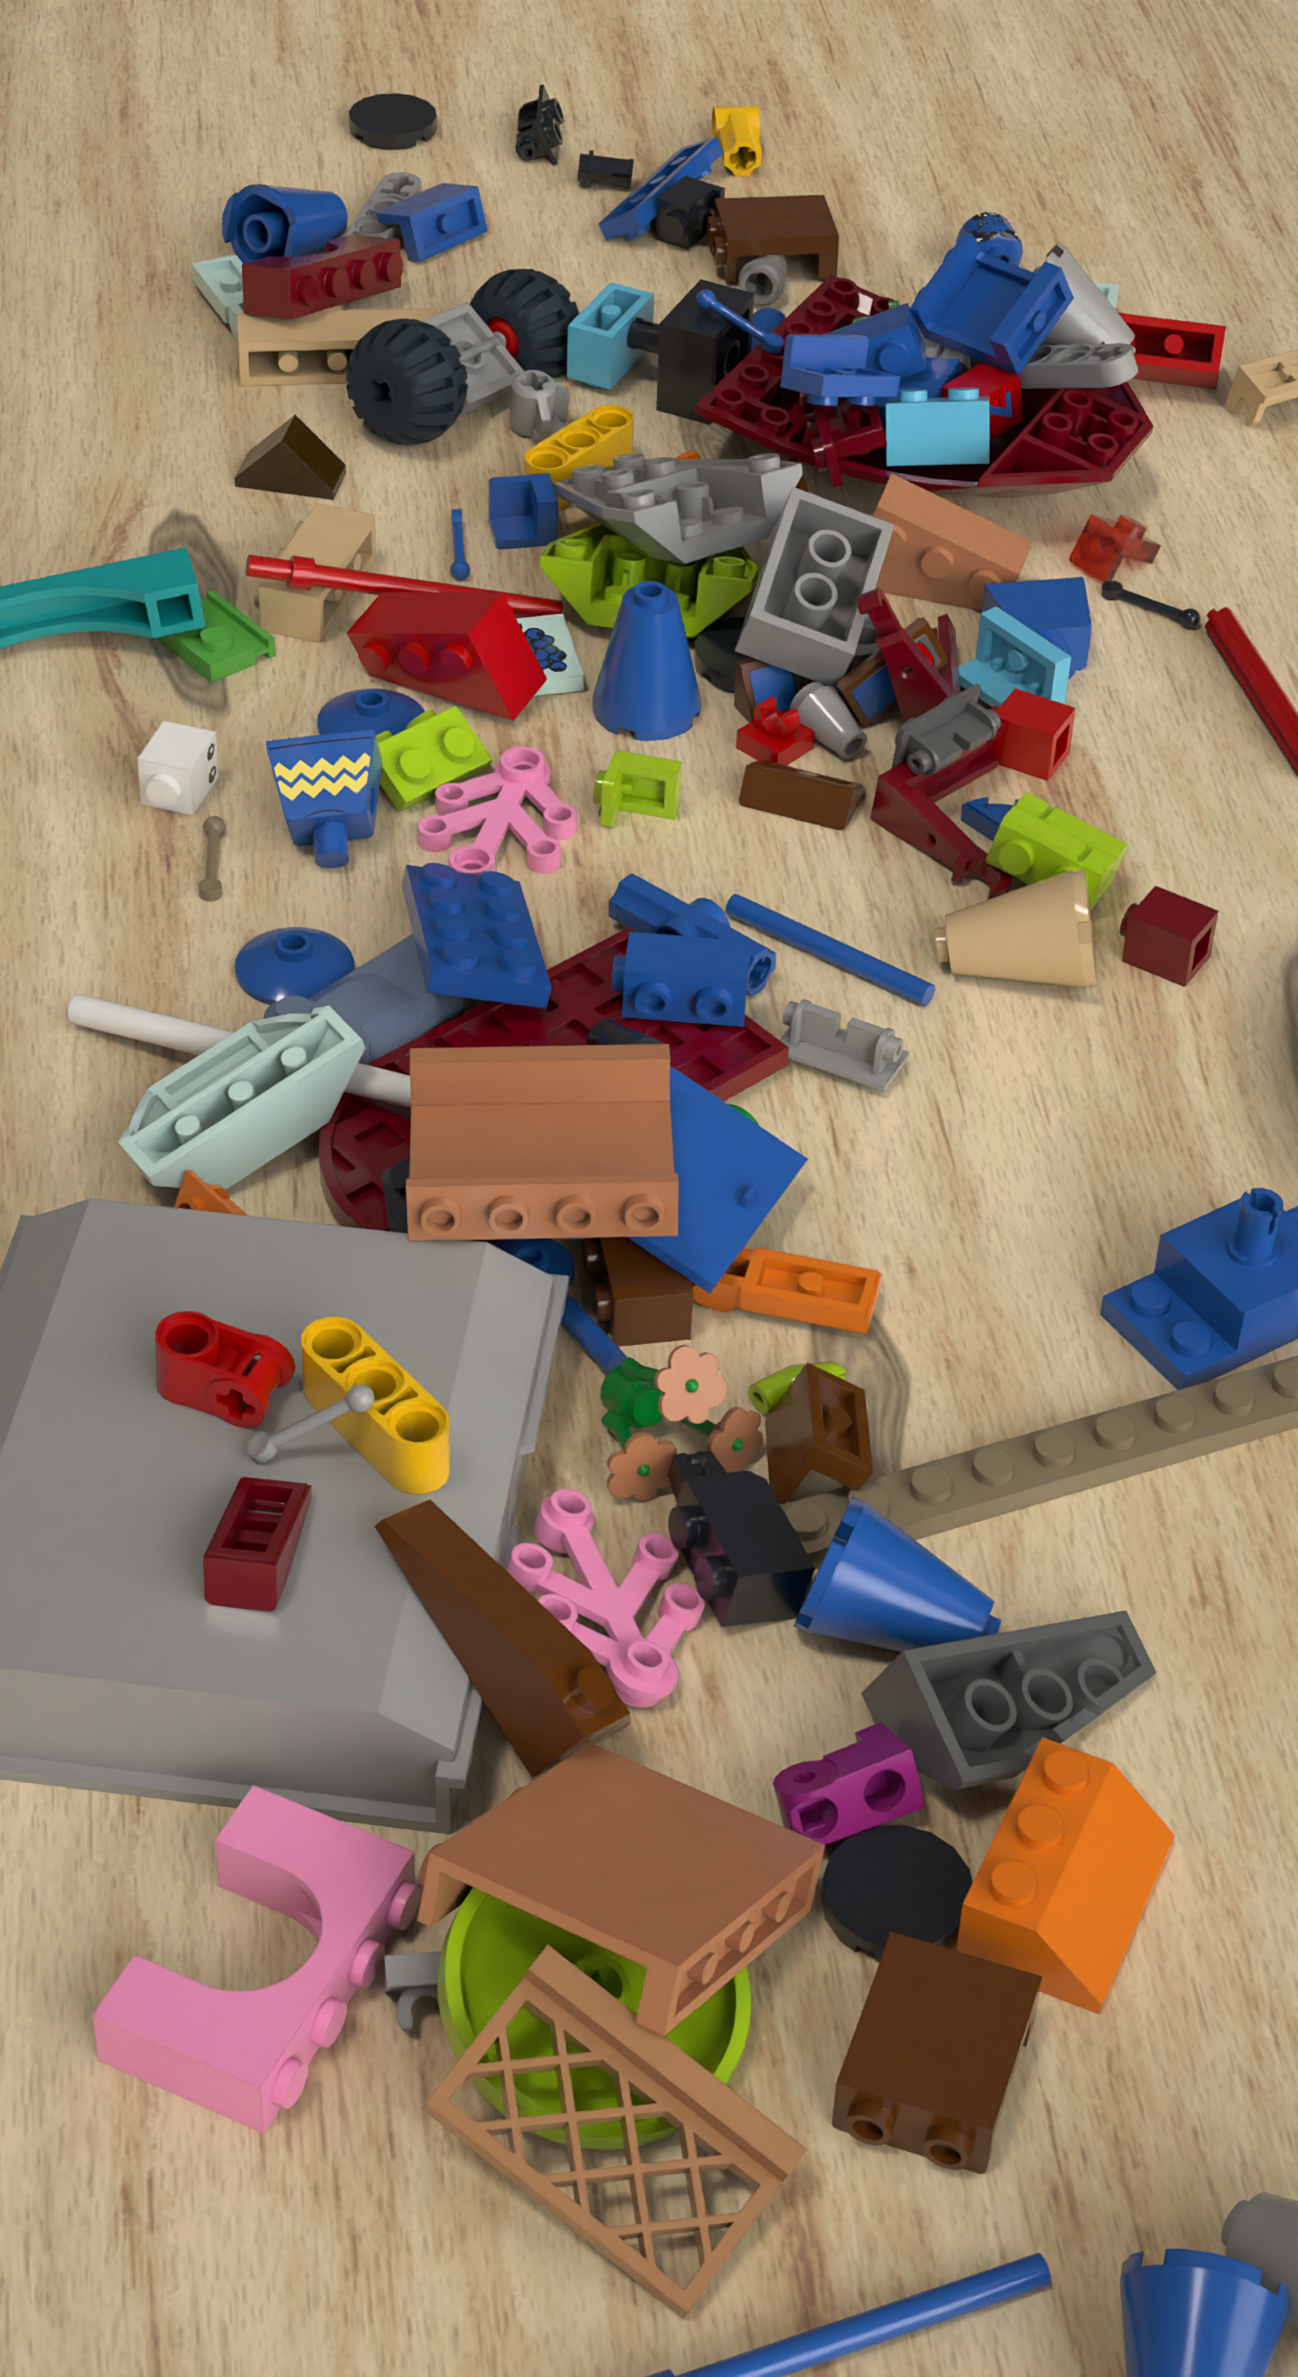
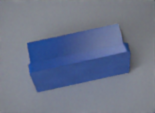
M442 183L376 212L378 222L400 224L408 261H423L488 231L478 186Z

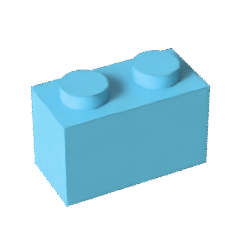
M610 282L568 325L567 378L585 382L592 388L611 390L647 352L629 348L628 333L632 322L636 321L637 317L653 322L654 294Z
M979 388L948 389V398H928L927 389L898 390L897 399H887L886 402L887 466L989 464L990 396L979 397Z

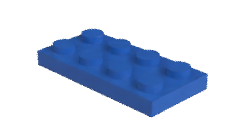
M427 863L423 867L406 865L401 886L427 992L546 1009L552 986L520 881H515L510 876L495 871H486L480 875L456 872L453 868L440 863Z

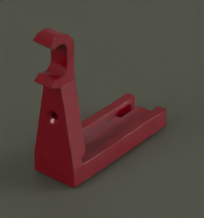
M876 588L857 596L859 613L862 615L867 613L874 626L877 646L879 650L882 649L903 723L910 718H917L935 708L947 697L956 696L960 693L956 630L947 613L937 617L938 629L937 627L932 629L948 661L943 668L937 671L900 625L881 588Z
M1001 722L995 738L969 752L962 748L961 757L940 768L932 775H917L913 773L906 761L879 775L870 817L886 831L952 868L951 882L962 883V880L968 876H975L989 885L986 900L1008 893L1012 883V876L986 863L988 854L978 847L935 802L997 768L999 759L991 754L989 750L992 749L994 740L1005 734L1007 725Z

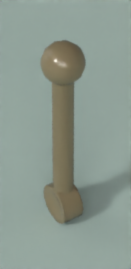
M218 816L208 817L203 824L204 832L208 836L206 876L198 886L200 898L208 902L219 900L222 897V884L217 879L219 837L224 834L226 826L224 820Z

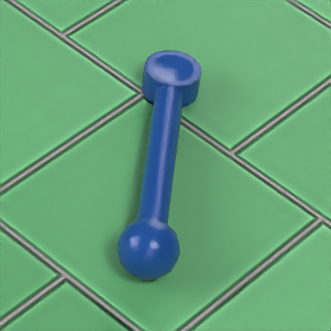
M706 289L698 293L696 302L700 308L714 310L762 342V348L766 352L771 354L780 353L784 341L779 335L767 334L715 300L716 298L712 291Z
M451 509L454 562L451 564L450 573L456 580H465L469 576L471 569L464 557L462 509Z

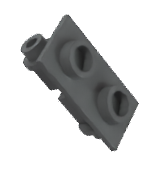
M975 684L956 696L947 697L940 705L921 716L908 719L899 728L895 737L896 748L892 768L906 761L913 773L917 775H932L940 768L961 757L962 748L969 752L995 738L1001 721L995 711L991 709L985 710L977 704L981 686Z

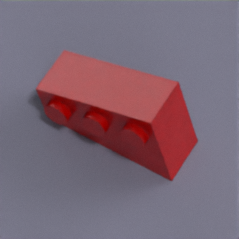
M381 592L346 633L358 654L361 664L366 668L370 676L512 721L516 719L547 680L503 592Z

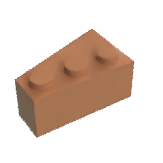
M892 473L871 514L875 518L894 524L875 589L881 588L884 593L982 611L985 584L1016 582L1021 574L1032 541Z

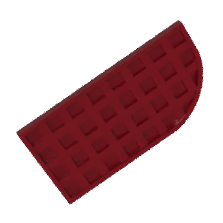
M628 927L548 969L547 973L552 988L546 1009L487 1001L383 1055L368 1065L410 1076V1048L588 1045L587 1036L593 1025L600 1020L611 1019L620 1026L656 1038L663 1044H669L671 1067L724 1102L788 1066L789 1047L747 1015L744 1018V1027L622 1017L623 993L612 992V975L615 955L626 956L629 932H635ZM343 1092L329 1123L321 1128L319 1140L321 1186L325 1200L334 1218L341 1226L390 1232L381 1172L410 1157L411 1108Z

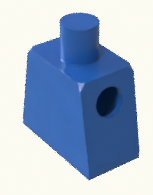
M1083 577L985 584L982 613L997 606L1070 655L1071 662L1068 680L1076 671H1081L1087 666L1091 637V617Z

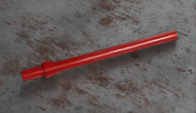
M249 554L246 562V576L287 582L288 588L310 591L312 586L372 595H379L381 592H501L315 564L314 558L294 555L291 556L290 560ZM503 592L513 614L516 616L535 617L562 614L563 612L562 600Z

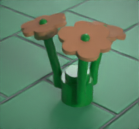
M681 1345L674 1348L669 1354L668 1368L658 1370L646 1367L633 1358L627 1357L622 1361L621 1365L612 1369L604 1378L600 1390V1399L608 1411L602 1417V1425L615 1434L623 1450L612 1453L607 1460V1466L612 1472L607 1479V1488L612 1496L623 1499L633 1495L637 1501L645 1502L655 1496L657 1489L671 1486L667 1474L673 1456L677 1454V1449L673 1442L666 1439L657 1442L655 1437L649 1433L642 1432L632 1435L629 1427L643 1428L654 1426L663 1417L669 1421H679L708 1437L707 1450L713 1453L727 1473L743 1471L746 1461L753 1459L759 1453L763 1443V1435L757 1430L761 1423L759 1413L753 1410L746 1412L740 1407H733L725 1413L722 1420L717 1424L707 1420L709 1407L720 1405L725 1400L728 1389L725 1379L721 1375L716 1374L719 1370V1360L714 1354L704 1352L699 1355L698 1351L693 1347Z

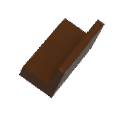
M807 1362L765 1420L769 1485L780 1504L787 1502L811 1469L857 1491L861 1489L873 1473L865 1389Z

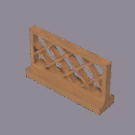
M547 1945L530 1966L523 1979L428 2098L422 2110L684 2319L807 2149L665 2036L663 2037L636 2024L637 2014L551 1946ZM522 2007L550 2028L554 2056L511 2060L506 2027ZM566 2041L581 2053L567 2054ZM495 2043L497 2062L479 2063ZM600 2067L614 2078L618 2107L576 2112L570 2069ZM556 2070L562 2113L519 2118L513 2075ZM500 2076L505 2119L475 2122L449 2100L465 2080ZM630 2092L645 2104L632 2106ZM663 2117L679 2131L683 2159L641 2164L634 2120ZM620 2122L627 2165L584 2170L578 2126ZM564 2128L570 2172L541 2175L525 2162L521 2132ZM507 2134L509 2149L492 2135ZM695 2143L711 2156L697 2157ZM728 2169L755 2190L739 2212L706 2216L700 2171ZM685 2173L692 2218L650 2222L643 2178ZM629 2179L635 2224L606 2227L590 2214L586 2184ZM572 2186L574 2201L557 2187ZM727 2228L712 2249L709 2230ZM694 2232L700 2267L684 2289L656 2267L652 2236ZM638 2238L640 2253L623 2240Z

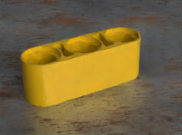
M603 405L594 408L530 448L524 457V475L549 473L553 483L573 477L572 470L578 467L601 465L603 468L613 466V458L633 453L634 415L632 411L619 405ZM556 494L558 512L571 505Z
M339 1316L324 1317L313 1321L305 1327L301 1335L303 1392L308 1402L319 1411L345 1398L348 1390L353 1385L364 1384L369 1386L374 1393L375 1399L373 1406L368 1411L359 1413L352 1410L329 1423L392 1486L401 1492L413 1495L427 1494L442 1487L450 1475L449 1414L445 1408L367 1332L352 1320Z

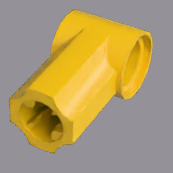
M758 105L713 106L712 138L717 137L724 152L721 155L723 166L729 168L734 176H750L751 172L756 167L761 166L762 162Z

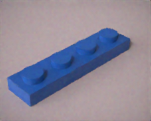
M717 137L682 147L598 223L605 239L609 240L624 235L626 240H631L649 231L651 228L649 222L657 218V198L684 176L699 180L711 173L710 165L724 153Z

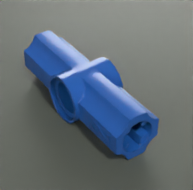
M631 873L618 883L614 895L609 900L608 917L631 928L635 932L751 941L747 994L751 997L765 988L769 976L775 970L776 952L731 928L724 911L710 899L704 897L697 898L690 904H687Z

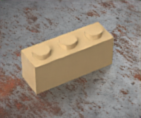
M316 503L305 520L297 523L292 539L285 549H279L275 558L290 560L292 555L314 558L315 564L368 572L376 560L375 515ZM259 578L254 590V606L260 609V626L266 632L321 643L354 592L312 586L311 590L307 591L288 588L287 582Z

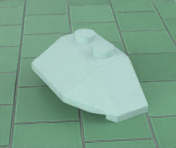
M329 1005L314 1008L311 1014L290 1013L251 1021L147 1088L132 1115L128 1130L122 1133L118 1141L119 1146L152 1186L180 1188L186 1170H192L205 1183L220 1185L226 1190L329 1123L365 1049L363 1040Z

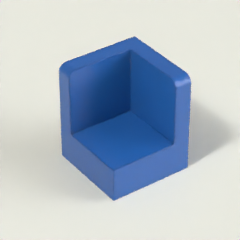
M549 473L495 477L488 481V523L497 549L547 546L558 539V499Z

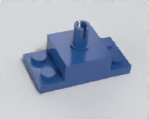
M1253 1188L1250 1194L1244 1192L1240 1199L1161 1234L1154 1273L1104 1295L1100 1315L1177 1390L1211 1381L1298 1339V1206L1285 1211L1283 1209V1200L1277 1193L1265 1188Z

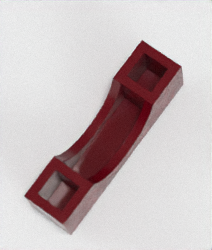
M349 235L327 241L325 254L298 257H267L241 264L244 314L294 319L400 288L403 272V261L400 256V239Z

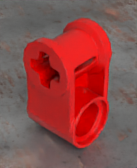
M193 1311L176 1312L166 1316L158 1324L155 1331L156 1385L161 1396L173 1404L188 1406L214 1415L237 1427L247 1429L260 1425L269 1411L268 1400L276 1388L283 1387L289 1383L296 1369L294 1358L279 1341L266 1335L253 1334L218 1322L202 1313ZM260 1355L261 1357L257 1360L254 1356ZM244 1402L249 1404L247 1407L242 1406Z

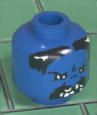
M995 212L977 214L967 220L959 230L956 244L963 234L967 233L975 236L983 253L1016 266L1020 264L1023 255L1022 241L1008 219Z

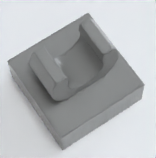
M441 1951L384 1956L385 1993L403 1992L396 2008L397 2021L402 2030H412L413 2017L411 2008L417 1999L432 1997L438 2001L437 1981Z

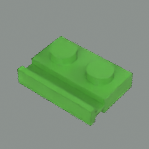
M214 590L206 592L207 599L201 601L205 628L156 638L210 683L256 665L255 658L265 655L269 659L275 656V638Z

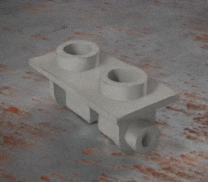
M806 999L801 1000L800 1003L793 1001L788 1003L783 1014V1024L790 1027L780 1041L789 1047V1059L884 1092L909 1057V1052L903 1050L904 1040L895 1037V1030L885 1029L852 1017L847 1024V1030L840 1028L841 1013L812 1004L811 1001Z

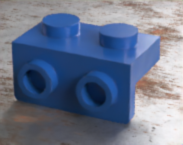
M789 334L785 341L780 387L807 393V402L812 404L837 406L838 397H845V402L872 406L876 404V397H898L900 376L865 368L869 343L868 338L865 336Z

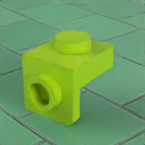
M616 750L607 771L599 770L594 784L593 803L601 805V826L612 828L620 810L674 820L680 807L682 761Z

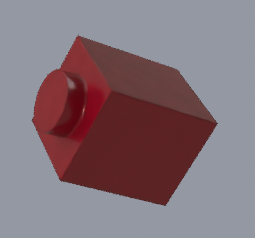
M1154 886L1139 904L1132 903L1122 919L1120 935L1125 937L1122 962L1185 987L1211 957L1218 910Z

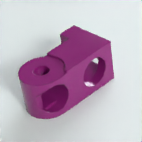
M880 1722L855 1732L857 1742L824 1755L821 1760L804 1761L782 1770L775 1777L773 1786L783 1826L825 1845L926 1808L912 1749Z

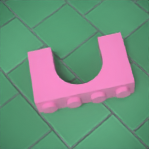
M253 1785L215 1839L218 1887L285 1914L302 1924L318 1943L311 1957L298 1971L279 1983L257 1990L227 1991L201 1984L134 1955L92 2015L99 2061L264 2134L280 2108L288 2110L298 2100L306 2083L308 2065L319 2047L329 2048L337 2039L346 2018L347 2004L357 1988H368L376 1978L384 1958V1946L395 1929L403 1931L413 1920L420 1903L421 1888L415 1885L414 1851Z

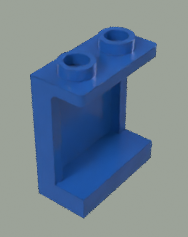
M964 233L954 248L947 252L943 263L927 285L918 292L911 306V312L924 338L1019 375L1074 297L1061 267L1045 261L1037 273L1031 272L983 253L975 236Z

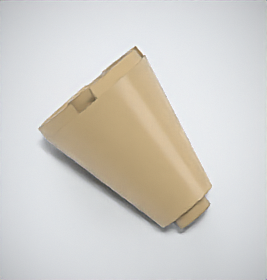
M1085 869L1070 870L946 914V927L935 928L939 963L950 962L953 974L1084 988L1097 985L1094 939L1091 928Z

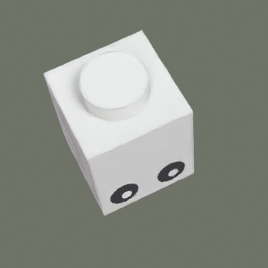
M163 721L137 758L141 805L194 816L219 778L216 732Z

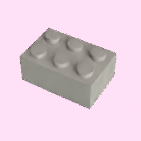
M792 487L776 523L735 651L837 689V682L843 678L855 654L867 613L863 615L859 613L857 596L875 589L894 524Z

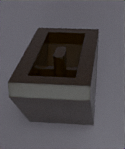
M295 414L247 453L235 476V487L334 500L346 475V464Z

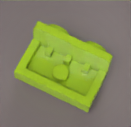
M457 706L437 715L434 710H428L414 718L406 726V730L392 735L390 731H384L376 735L382 757L380 785L398 812L434 796L435 790L442 784L460 783L486 770L493 760Z

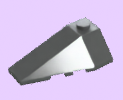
M1125 1610L905 1650L861 1694L874 1723L882 1722L912 1749L918 1772L958 1790L1016 1777L1027 1769L1042 1737L1061 1744L1144 1684L1157 1672Z

